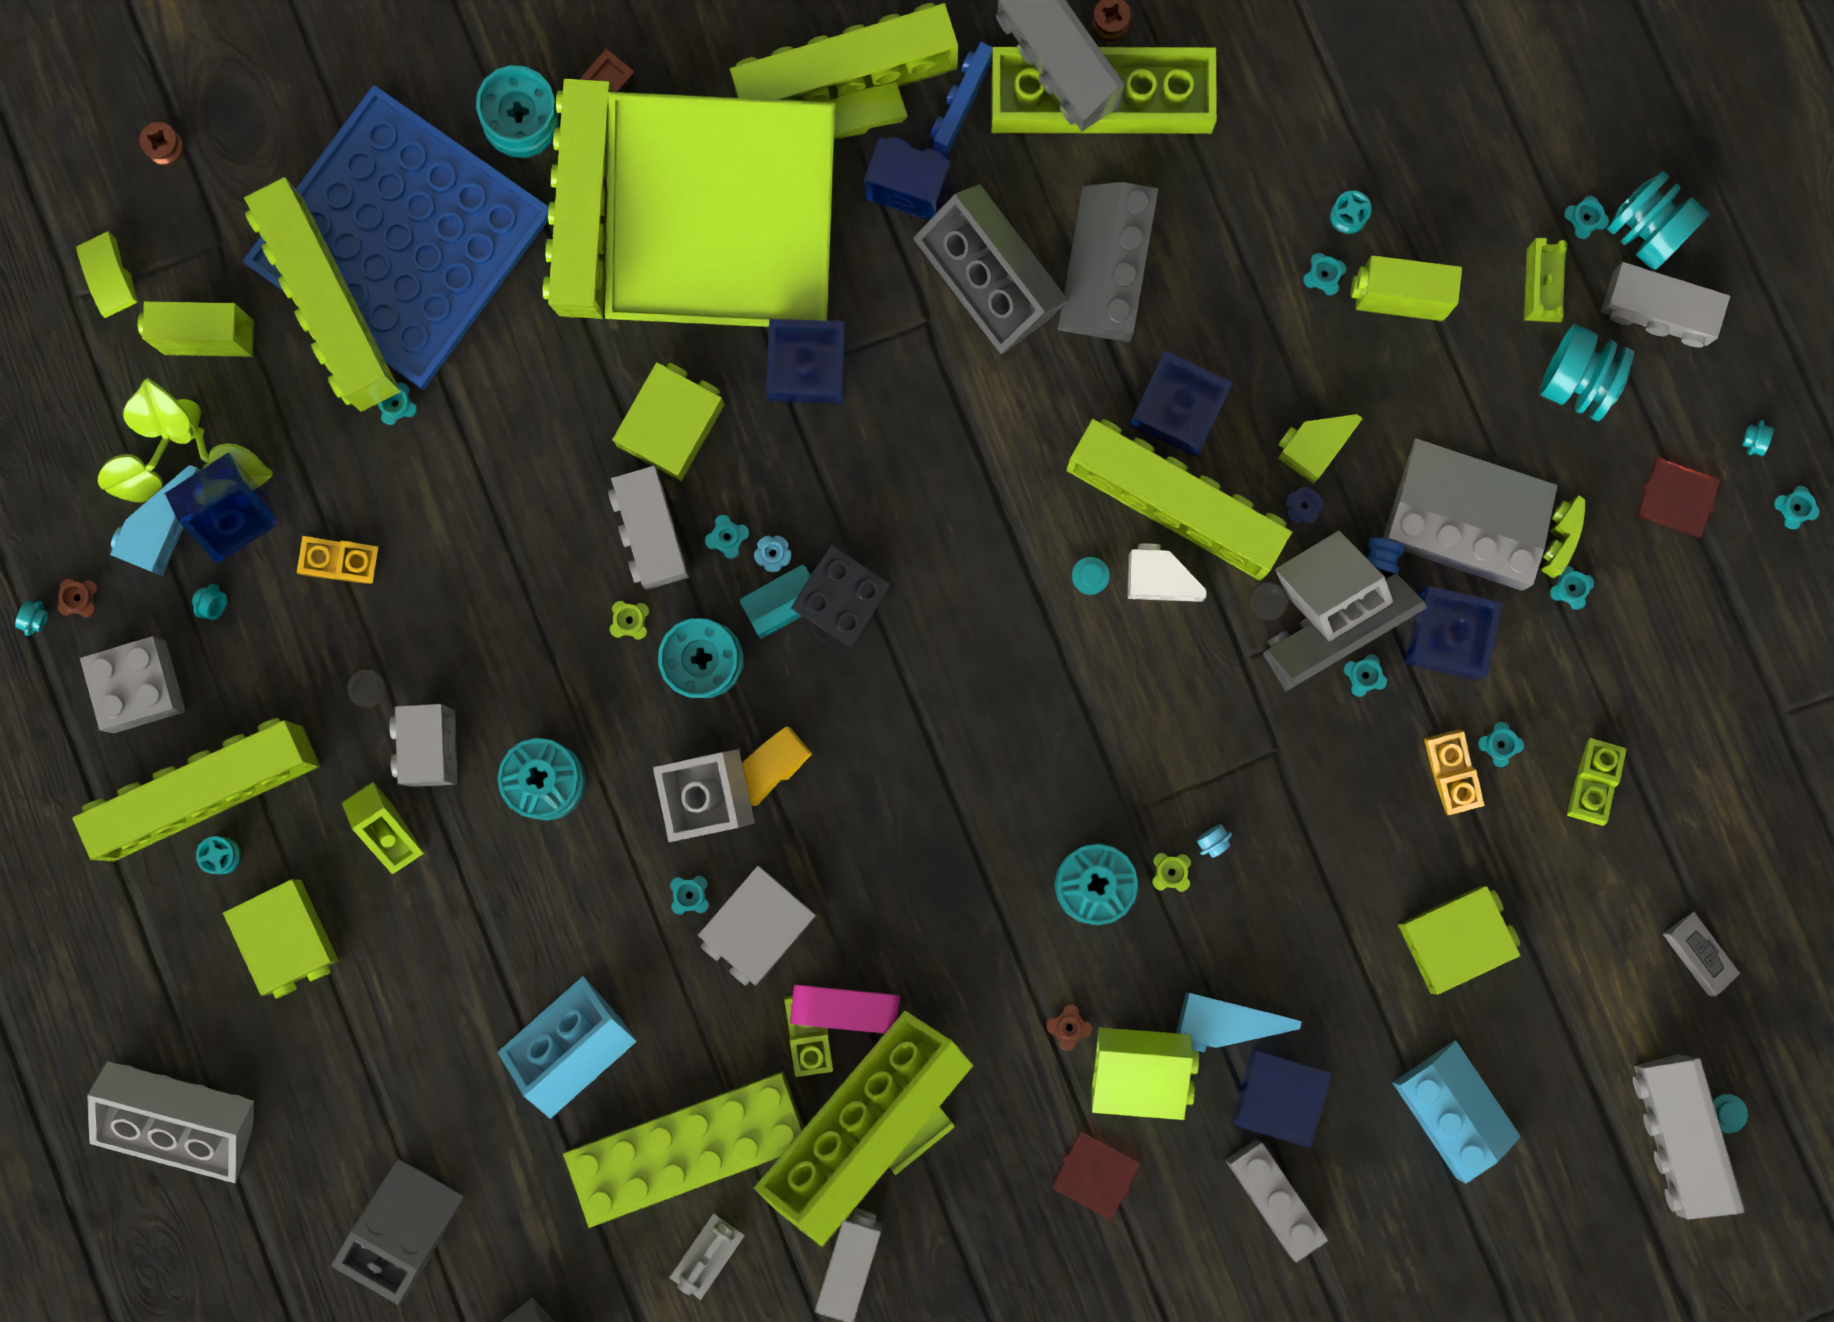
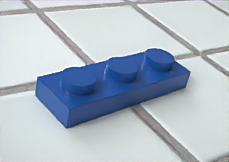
M980 42L975 53L969 51L961 69L965 76L960 85L954 83L946 100V104L950 105L945 118L939 116L931 131L930 136L935 138V152L948 156L990 68L993 47Z

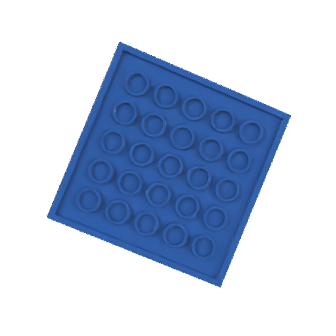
M375 85L371 87L296 188L304 198L387 365L423 390L548 222L549 206ZM260 237L242 262L283 291L278 281V278L283 275L280 274L276 265L272 266L261 247L266 242Z

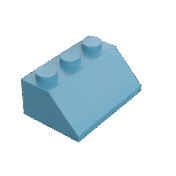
M582 976L497 1053L523 1096L545 1115L552 1118L637 1041L623 1020L590 982Z
M1455 1040L1392 1082L1455 1177L1464 1183H1468L1496 1164L1521 1138Z

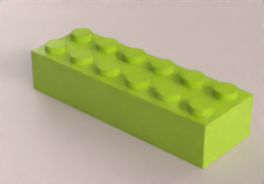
M927 3L917 7L914 13L904 16L899 14L887 15L881 18L877 24L864 27V25L851 26L845 29L843 34L831 38L828 36H818L808 41V45L795 49L791 46L782 47L775 50L772 56L759 60L756 57L743 59L736 64V67L730 68L737 98L826 102L871 87L896 82L898 87L956 70L958 43L945 3L937 6L934 3Z
M993 47L992 133L1212 134L1217 120L1216 48L1099 47L1123 81L1124 87L1119 108L1081 132L1076 123L1071 125L1065 119L1060 110L1062 103L1055 93L1050 95L1046 92L1038 77L1041 73L1034 63L1027 64L1017 47Z
M564 79L563 90L557 91L556 111L561 113V127H555L553 138L554 150H559L558 165H552L551 186L556 188L555 202L549 203L548 222L549 225H554L553 239H547L546 261L551 262L550 277H544L543 298L548 299V304L559 316L604 318L608 92H614L609 81Z
M284 177L244 197L250 210L245 212V215L256 233L259 232L262 239L266 242L261 247L272 266L276 265L280 274L283 275L278 278V281L288 298L292 297L296 306L300 308L294 311L304 331H309L312 338L316 340L315 343L311 344V347L322 365L325 364L328 370L332 372L333 375L328 377V381L338 398L342 397L346 405L352 404L362 412L401 392L300 193Z
M1092 419L1070 457L1067 472L1259 581L1270 572L1292 531L1285 528L1287 523L1283 519L1271 513H1267L1266 516L1252 509L1254 504L1240 495L1228 496L1219 490L1221 486L1209 477L1201 475L1198 479L1186 472L1188 467L1181 461L1173 457H1167L1165 460L1154 454L1153 451L1155 449L1149 443L1139 438L1131 441L1120 434L1122 430L1112 422L1105 419L1098 422Z
M279 718L266 721L257 727L259 732L245 738L244 734L229 738L222 743L223 749L210 754L209 750L199 752L187 759L189 764L177 770H175L174 766L167 767L152 775L154 780L140 786L139 782L119 789L117 791L119 796L105 802L104 799H98L82 807L83 813L72 817L90 860L116 861L320 767L303 726L285 720L280 722Z
M904 1011L754 1189L777 1212L820 1246H823L973 1065L950 1039L907 1011Z
M782 1071L573 1148L563 1155L588 1227L590 1228L779 1158L804 1130V1126L785 1073Z

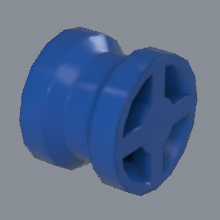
M1369 538L1367 543L1369 554L1366 559L1381 574L1383 573L1387 577L1398 574L1400 568L1397 565V561L1403 555L1405 547L1391 540Z

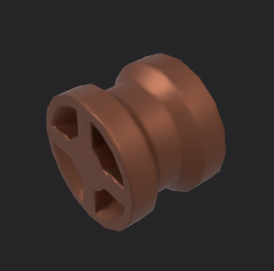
M1100 0L1095 7L1092 20L1096 36L1101 40L1111 42L1121 39L1126 34L1131 17L1130 8L1124 0Z
M158 121L144 127L140 133L139 142L142 150L157 164L163 166L173 165L182 157L185 148L183 140L168 124ZM163 136L165 137V139H164V140H161L160 142H159V141H156V140H159L160 138H163Z

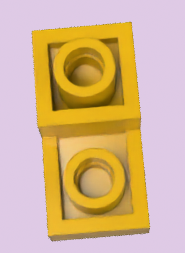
M302 536L297 574L372 584L378 547Z
M790 727L780 730L742 763L751 806H757L781 780H789L812 755L810 750Z
M1458 729L1424 738L1434 779L1446 814L1452 815L1484 806L1477 771L1471 764L1464 731Z

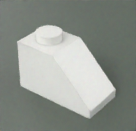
M1138 544V549L1131 550L1129 553L1127 599L1202 602L1206 598V589L1170 551L1160 550L1161 545Z

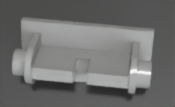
M713 1213L670 1278L679 1284L677 1287L689 1296L692 1293L701 1300L745 1235Z

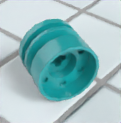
M509 65L495 70L486 77L477 92L476 110L487 140L497 151L509 157L528 158L540 154L551 145L555 127H558L559 115L556 111V103L551 87L540 73L526 66ZM522 111L524 114L523 122L516 123V112Z
M1664 171L1652 179L1643 182L1618 208L1611 225L1607 228L1614 235L1627 223L1632 229L1621 240L1624 245L1640 235L1645 241L1638 249L1636 256L1653 272L1710 215L1692 197L1676 207L1672 201L1681 188L1677 183L1663 195L1658 189L1669 178Z
M1574 323L1565 334L1547 368L1540 386L1539 395L1563 405L1575 392L1578 394L1575 411L1582 414L1591 403L1588 416L1599 422L1621 395L1630 374L1629 370L1635 352L1624 346L1614 357L1617 343L1610 340L1597 353L1595 348L1598 334Z
M688 619L676 624L665 634L658 649V666L664 681L674 691L692 698H713L726 693L738 682L744 668V652L738 637L728 627L708 619ZM702 649H704L705 653L712 654L713 661L707 662V669L705 670L702 665L695 663V658L701 656Z
M540 738L522 741L510 749L500 764L497 779L501 796L511 809L522 816L547 821L562 818L574 810L584 796L586 786L584 767L576 754L559 743ZM537 770L548 774V777L543 780L545 785L543 788L531 782L536 778L535 771Z
M1094 844L1078 848L1065 857L1057 869L1054 887L1057 901L1066 914L1078 922L1101 925L1114 922L1128 912L1136 899L1138 881L1135 868L1126 855L1114 847ZM1092 874H1095L1098 879H1106L1107 885L1102 887L1103 894L1098 896L1096 891H1089L1087 889V885L1092 882Z

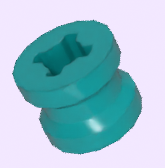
M1347 191L1341 194L1330 213L1332 225L1336 230L1344 234H1354L1360 231L1370 217L1372 211L1371 203L1367 196L1358 191ZM1346 214H1347L1349 217H1352V221H1351L1350 218H1347L1346 216H1343V215H1346Z
M208 837L197 847L196 861L199 867L207 873L228 874L234 871L240 863L241 850L238 844L230 838Z

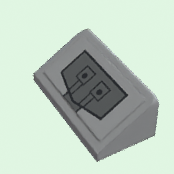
M1691 912L1663 933L1664 937L1708 996H1717L1740 974L1695 912Z

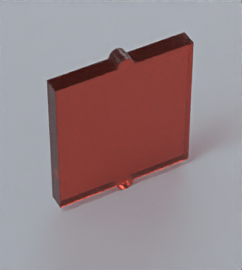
M1657 458L1650 480L1643 486L1645 494L1637 516L1700 538L1709 513L1714 511L1712 503L1720 479Z
M1080 1132L1069 1155L1063 1157L1064 1165L1052 1188L1111 1220L1123 1196L1129 1195L1128 1187L1140 1163Z

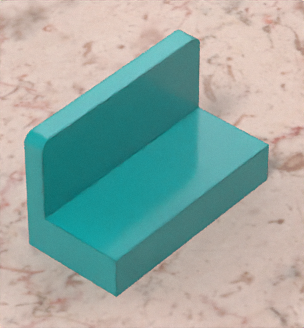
M801 565L740 599V603L760 639L802 617L790 608L811 576L806 566Z

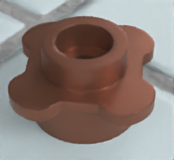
M72 579L62 581L58 596L60 602L58 604L59 612L65 616L71 613H80L83 617L92 616L96 610L93 605L94 594L98 591L97 585L90 580L84 583L74 582ZM76 595L81 596L80 601H75Z
M1075 1005L1065 1006L1063 1013L1057 1018H1050L1046 1025L1048 1032L1054 1033L1060 1040V1047L1066 1051L1074 1049L1075 1043L1082 1037H1089L1092 1033L1091 1024L1083 1021L1079 1016V1009ZM1067 1024H1071L1073 1026L1072 1031L1066 1030Z

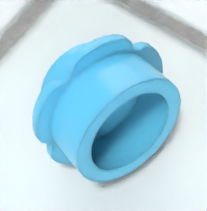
M765 536L757 543L758 549L755 550L754 557L757 564L763 565L766 571H779L781 567L786 566L790 562L791 551L788 550V542L783 537L775 536L772 538L771 536ZM771 550L776 551V555L774 557L769 555V552Z
M1222 824L1209 829L1196 840L1202 849L1199 853L1205 855L1209 852L1212 858L1223 853L1231 846L1228 840L1231 838L1232 833L1226 832Z

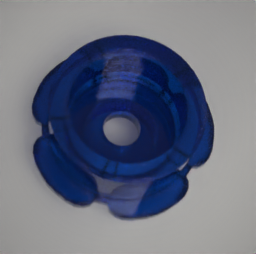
M1301 487L1297 492H1291L1287 497L1288 515L1295 522L1304 521L1307 524L1312 523L1318 519L1319 511L1323 509L1322 498L1313 489ZM1301 503H1307V509L1301 508Z

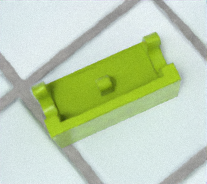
M1536 238L1528 246L1524 320L1563 321L1566 241L1561 240L1558 244L1549 245L1547 244V238Z

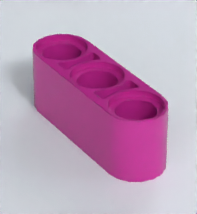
M794 985L790 1023L804 1026L886 1033L898 1019L900 995Z

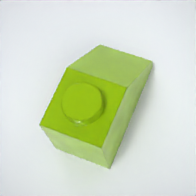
M1355 414L1306 421L1298 431L1291 427L1278 444L1284 449L1278 459L1314 484L1363 418Z
M374 782L342 802L353 831L391 874H394L424 854L394 805Z

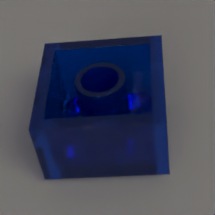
M879 137L864 179L866 200L930 221L941 209L950 183V161L945 159L944 154L936 150L924 149V152L910 148V144L900 138L889 137L886 140Z
M769 319L766 394L770 402L843 404L846 342L845 321Z
M1164 351L1129 426L1197 457L1233 382Z
M229 452L165 493L177 521L216 563L221 562L280 524L266 494Z
M1430 586L1420 591L1419 597L1424 601L1427 608L1415 615L1405 664L1476 681L1488 677L1503 603Z
M1252 1049L1231 1122L1245 1129L1311 1148L1332 1073Z

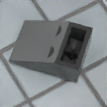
M398 1159L349 1233L331 1266L394 1303L400 1304L408 1298L465 1196L405 1161Z

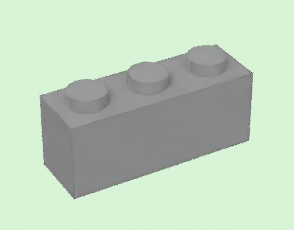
M1622 262L1612 273L1601 313L1610 315V319L1616 323L1623 325L1639 324L1645 326V330L1651 334L1658 336L1670 334L1682 338L1681 342L1686 345L1703 347L1718 338L1730 296Z
M651 466L611 478L614 489L608 490L614 512L621 511L624 524L618 526L624 547L631 546L635 560L629 561V567L634 582L641 581L642 586L648 590L689 578L656 467Z
M1258 1139L1253 1140L1225 1160L1289 1256L1295 1262H1298L1328 1241L1261 1141Z

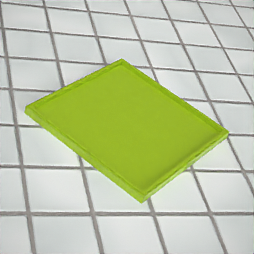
M608 92L605 319L826 330L835 102Z

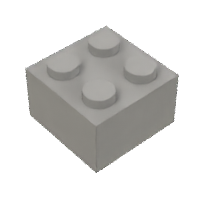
M152 636L80 658L100 731L114 734L186 712L165 640Z
M442 704L395 707V716L390 717V735L392 739H396L397 754H392L391 771L393 777H398V784L410 787L458 785L455 710Z
M739 749L653 767L669 842L735 829L755 823Z

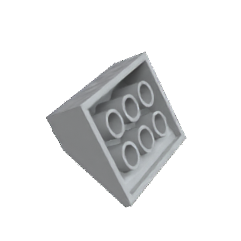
M1415 438L1382 539L1402 544L1405 547L1404 552L1523 591L1534 584L1546 544L1557 485Z

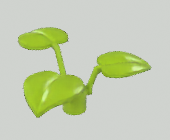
M146 378L135 394L127 401L123 413L124 420L132 430L142 436L157 437L161 435L163 438L152 459L146 465L138 457L131 454L119 455L109 459L99 472L98 484L101 489H105L107 493L132 502H147L162 489V478L151 470L156 467L170 439L175 443L185 444L196 438L200 458L207 462L202 468V476L208 483L221 490L242 492L257 488L272 477L273 471L267 468L253 452L237 444L217 445L208 454L203 439L204 429L198 427L201 416L200 407L191 400L174 399L162 387Z

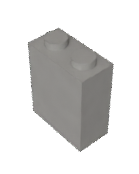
M1340 531L1335 532L1275 569L1285 595L1328 642L1394 603L1384 576Z
M757 866L699 933L698 936L704 941L700 947L716 961L721 956L733 966L729 972L746 986L751 981L756 986L817 915L762 867Z
M855 1208L854 1213H850L842 1222L815 1312L845 1322L854 1321L881 1233L882 1223L876 1221V1214Z

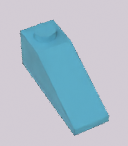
M189 465L129 516L123 526L119 527L112 537L111 547L113 549L110 555L163 576L204 482L202 471Z
M1186 992L1176 1034L1191 1035L1192 1049L1205 1052L1207 1045L1217 1048L1300 1029L1302 1021Z

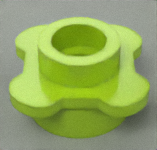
M623 601L616 602L612 607L614 615L613 624L610 626L611 634L616 638L627 635L633 636L636 640L643 639L647 634L644 625L645 617L649 615L648 607L644 603H638L635 606L625 604ZM628 617L633 618V622L631 624H628L626 622V619Z
M1165 853L1157 854L1153 860L1156 866V876L1152 880L1153 886L1157 890H1164L1166 887L1176 888L1180 892L1187 890L1190 886V881L1187 879L1188 868L1191 865L1190 858L1185 854H1181L1178 857H1168ZM1169 869L1175 870L1174 876L1168 874Z

